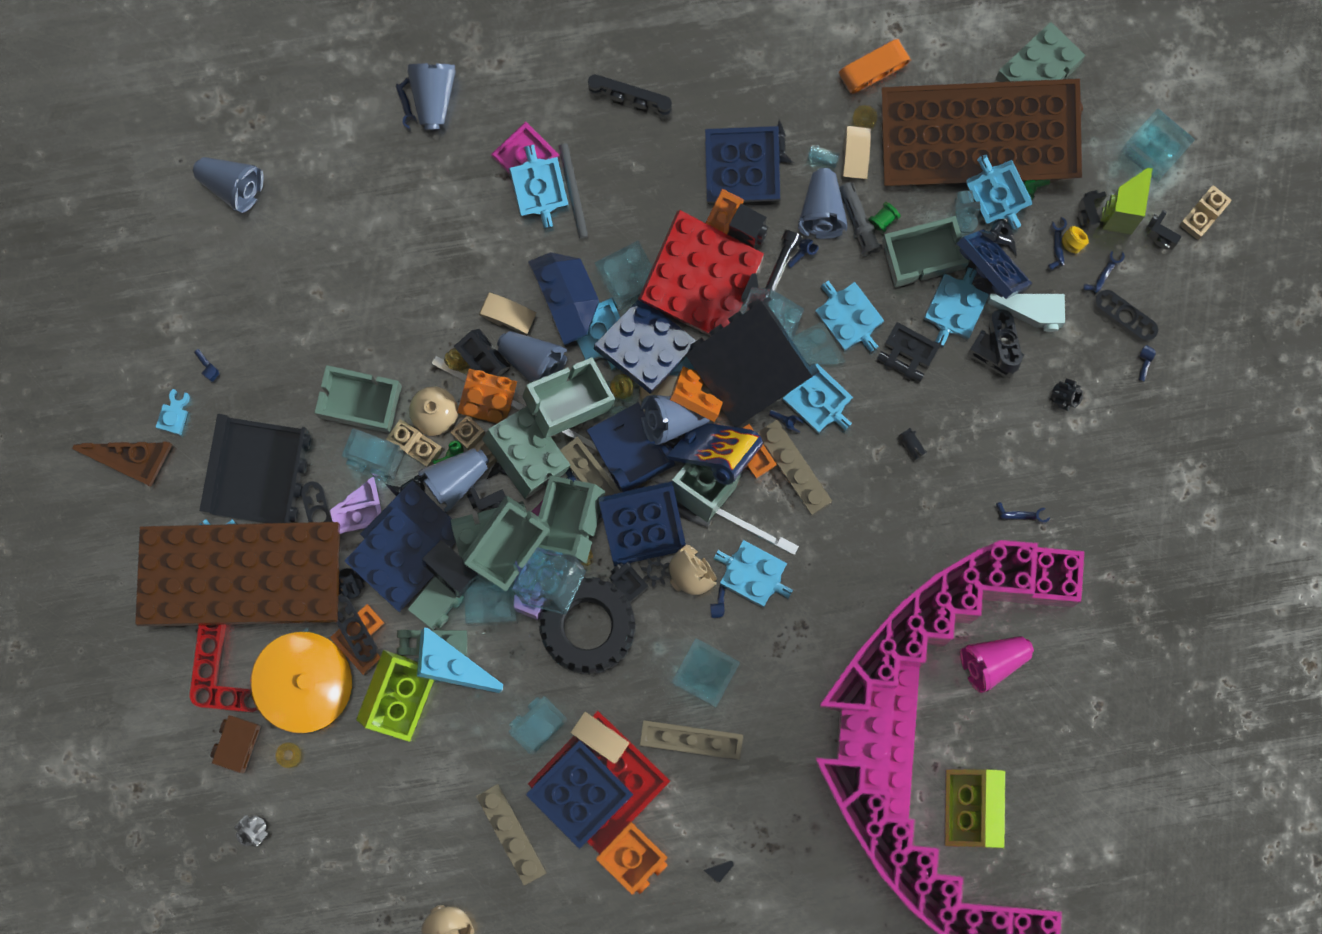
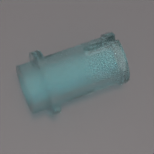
M818 144L816 146L811 145L807 159L812 160L811 163L813 164L815 161L835 168L840 153L820 148Z

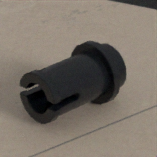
M909 428L898 435L900 438L899 443L902 442L913 460L919 458V455L914 448H917L921 456L927 453V451L916 437L915 433L917 432Z

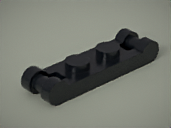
M596 74L588 78V88L592 95L597 96L603 93L610 95L611 99L618 102H623V100L632 102L637 108L646 109V107L657 110L658 114L662 117H667L672 112V101L665 95Z

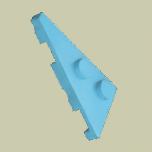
M429 628L421 630L417 676L496 693L503 690L501 682Z

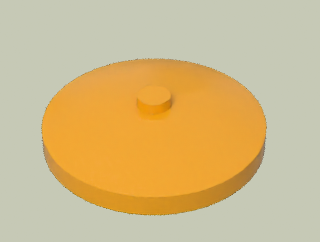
M293 632L274 639L257 656L250 676L252 699L260 714L273 726L293 733L313 732L331 724L345 709L352 689V674L343 652L329 639L311 632Z

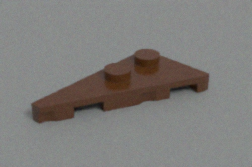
M167 441L163 443L74 444L72 449L151 487L172 444Z

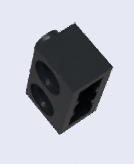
M740 204L729 224L728 235L755 249L757 244H763L768 234L767 217Z
M480 329L471 330L454 345L455 349L473 370H481L491 375L500 376L511 367Z

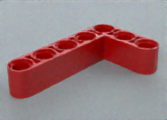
M199 625L190 687L191 702L195 706L206 709L259 713L256 707L250 708L247 704L248 698L252 696L250 689L218 686L226 625H216L214 628H209L208 625ZM213 640L215 642V649L210 653H206L204 650L205 643ZM205 665H210L212 668L211 675L203 678L201 675L202 668ZM206 689L209 693V698L206 702L200 703L198 694ZM231 692L234 700L232 704L225 706L223 696Z

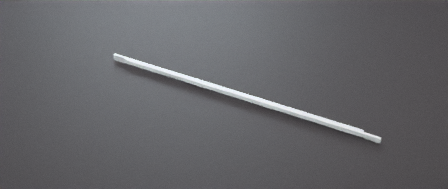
M438 356L432 361V365L464 382L466 381L467 375L453 369V364ZM512 400L511 407L517 410H521L525 407L524 405ZM570 429L561 432L572 439L578 436L585 446L597 451L592 441ZM660 476L650 479L658 484L669 482ZM720 508L715 513L795 555L799 547L782 537L777 540L768 533Z

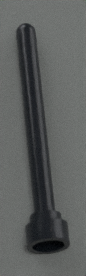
M790 230L784 231L781 238L783 248L760 298L761 301L768 297L772 298L792 250L799 247L803 238L801 235Z

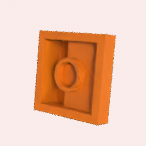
M469 369L457 413L498 424L508 417L517 381L510 380L507 377L491 375L481 370Z
M632 822L596 858L632 895L636 891L641 894L650 884L647 879L653 873L658 876L668 865L665 862L668 857Z

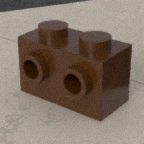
M228 715L227 719H223L219 729V733L222 734L220 741L214 744L211 751L212 764L245 774L261 725Z

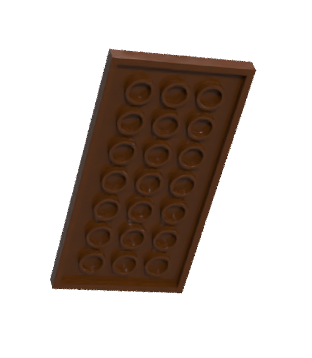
M1080 79L882 87L885 186L967 183V179L983 171L977 161L980 156L983 159V155H987L992 167L1012 160L1022 181L1082 178Z
M340 523L141 526L139 533L135 625L142 627L338 622Z

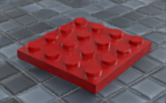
M679 210L675 214L638 300L711 336L709 332L720 324L723 327L730 324L728 318L740 311L743 302H740L751 274L757 272L764 253Z
M597 711L593 717L627 740L629 745L615 764L583 741L581 742L634 794L587 841L590 846L601 854L670 783V780ZM573 736L533 777L528 785L533 788L580 739Z

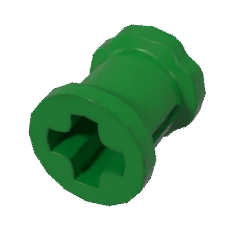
M885 201L883 208L875 216H870L868 221L874 225L879 233L884 234L886 228L895 219L898 220L901 215L893 205Z

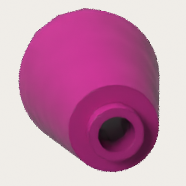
M1018 636L968 644L960 650V658L963 669H969L971 677H968L969 682L975 690L983 693L992 689L1032 658L1034 649L1030 640Z

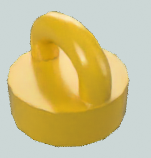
M1071 226L1062 236V244L1070 253H1079L1089 243L1086 233L1076 226Z

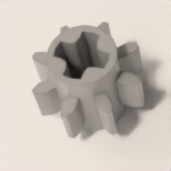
M245 815L234 827L237 830V840L244 846L253 844L257 847L268 835L264 831L266 829L265 822L258 816L249 818Z

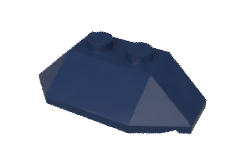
M550 252L528 261L563 344L565 345L587 336L589 326L599 304V299L582 260Z

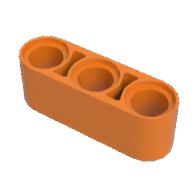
M895 39L848 64L838 74L849 93L855 94L903 68L911 59L899 39Z

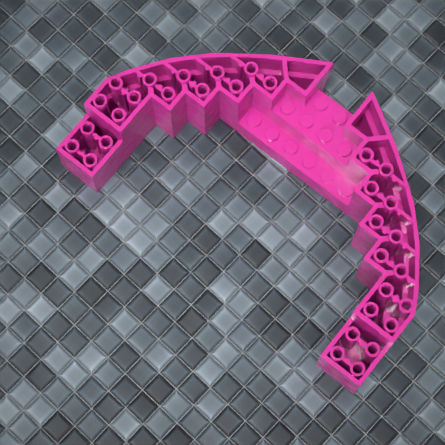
M1000 540L973 552L934 575L906 598L858 651L820 704L821 708L840 712L836 760L816 758V762L846 822L881 877L908 908L938 934H1061L1062 912L963 903V877L937 874L939 848L913 846L915 819H909L919 671L920 667L926 663L927 645L944 647L954 639L955 623L971 624L981 616L982 600L1074 607L1081 602L1084 551L1040 548L1038 543Z

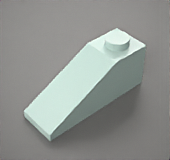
M990 294L987 299V304L997 309L1007 310L1013 317L1036 328H1043L1046 332L1058 331V328H1062L1065 324V294H1016L1008 299L997 294Z

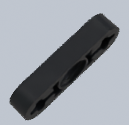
M1102 290L1095 297V309L1138 341L1147 343L1157 336L1158 326L1156 322L1113 291ZM1100 297L1103 299L1109 297L1111 299L1109 303L1114 307H1116L1117 304H1120L1121 306L1116 310L1115 314L1113 315L1111 312L1114 308L1110 305L1103 307L1101 305L1103 301L1102 299H1100ZM1120 311H1130L1133 315L1132 321L1128 323L1123 322L1119 317ZM1139 318L1141 319V321L1138 324L1144 328L1147 325L1150 326L1151 329L1149 330V332L1152 335L1147 334L1146 336H1144L1141 334L1143 331L1141 327L1137 325L1135 329H1133L1131 326H1133V324Z
M999 309L993 312L989 323L997 362L1002 371L1014 373L1019 370L1023 359L1014 317L1009 311ZM1000 338H1008L1012 343L1004 344L1000 341ZM1008 353H1010V360L1006 359Z
M314 481L306 483L302 487L301 496L308 522H314L312 517L317 510H323L326 513V520L324 522H332L324 488ZM311 487L319 490L320 493L316 494V499L318 503L323 501V505H315L309 508V505H314L313 499L307 496V493H310Z
M338 596V602L347 603L348 605L345 607L346 613L349 616L352 613L355 615L341 623L340 620L345 619V617L338 611V622H336L353 653L360 661H373L378 655V647L352 602L345 596ZM351 622H357L361 627L360 633L356 636H350L347 633V626ZM365 634L367 638L362 639L364 644L373 648L370 650L371 655L369 657L360 655V652L363 650L360 643L357 642L355 646L353 644V641L360 640Z

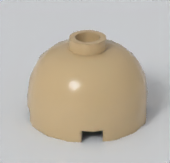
M437 386L419 390L412 398L409 406V415L414 427L422 434L428 436L449 432L456 425L459 413H457L458 404L454 396L446 389Z
M690 545L683 546L672 557L669 564V573L672 578L670 583L678 592L682 590L686 594L700 595L717 584V582H714L717 580V577L705 558L700 560L695 556L698 551Z
M439 905L431 910V914L427 916L422 924L421 932L422 934H474V928L467 914L461 909Z

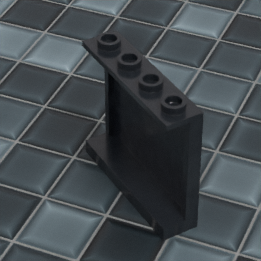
M770 297L763 301L757 298L747 305L749 308L747 312L742 314L739 311L728 318L730 324L725 327L722 324L718 325L709 332L711 337L707 340L701 337L690 345L692 350L685 354L712 395L723 401L721 408L734 427L740 426L820 372L815 364L808 365L767 304L771 301Z
M217 414L199 511L206 515L264 524L296 522L298 507L295 506L297 498L301 497L303 483H300L301 473L305 474L307 468V459H304L306 449H310L312 436L309 435L307 428L286 427L230 418L228 415Z

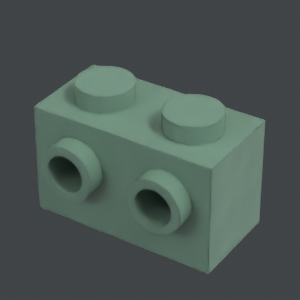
M434 577L408 610L432 630L436 627L440 629L449 618L447 613L452 607L458 608L465 597L462 594L458 599L444 584Z

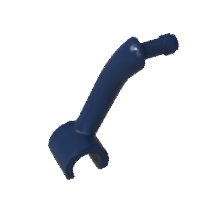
M406 77L400 85L396 84V90L405 114L402 120L404 128L407 131H411L407 122L413 120L418 124V121L412 114L408 97L403 90L410 83L409 77Z
M1060 217L1062 228H1057L1054 222L1051 223V230L1054 232V250L1057 261L1048 264L1049 270L1054 269L1058 265H1064L1062 232L1067 226V221L1063 217Z
M1112 251L1108 256V263L1096 280V285L1085 284L1083 289L1095 290V293L1099 292L1113 267L1120 265L1124 260V253L1121 252L1120 260L1116 261L1113 259Z
M1001 502L996 504L1001 513L1000 517L1003 519H1034L1039 524H1045L1050 519V517L1046 520L1039 518V512L1044 511L1046 508H1040L1036 512H1005Z

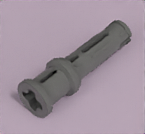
M854 183L843 184L839 189L855 227L853 234L855 238L859 239L863 249L861 251L862 256L875 254L883 248L882 244L878 243L874 234L875 227L872 223H869Z

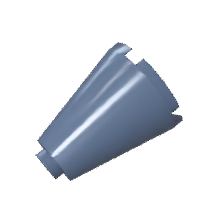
M409 64L407 72L419 124L424 125L425 130H439V125H444L456 72L455 65Z
M203 157L197 160L193 166L194 178L231 208L244 213L255 204L257 199L254 198L257 190L261 192L263 187V171L255 165Z
M819 168L812 173L798 222L799 231L806 236H809V233L816 234L818 239H831L841 236L842 230H847V219L837 176L829 168Z
M509 331L502 334L497 342V346H499L498 352L530 383L563 370L567 361V356L564 355L567 349L562 346Z
M649 395L643 399L641 410L645 409V417H641L644 432L650 442H656L655 445L663 444L708 423L710 420L670 400L671 396Z
M473 448L418 471V474L420 476L425 474L427 479L423 482L439 504L444 502L447 505L443 508L447 513L488 469L486 463L489 460L481 449L477 452Z

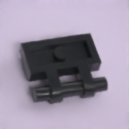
M896 322L885 342V345L893 350L890 355L881 351L877 360L885 363V367L889 369L894 368L905 374V378L909 380L912 378L921 382L924 373L916 370L919 364L928 368L940 344ZM899 353L912 359L910 366L897 359Z

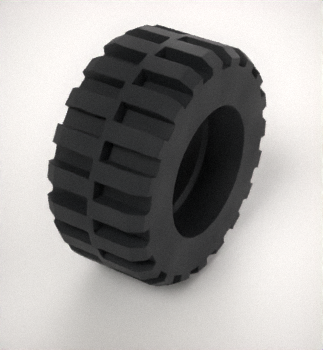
M577 577L578 579L568 580L561 587H556L552 591L550 599L547 598L543 604L545 608L543 612H540L539 632L545 649L561 667L574 673L578 672L590 675V673L605 672L604 670L616 666L622 658L624 659L630 646H632L636 627L634 613L625 594L620 589H617L614 584L609 581L600 580L597 577ZM584 602L600 605L607 611L611 619L609 637L602 645L593 649H581L574 646L567 639L564 632L566 615L574 606Z

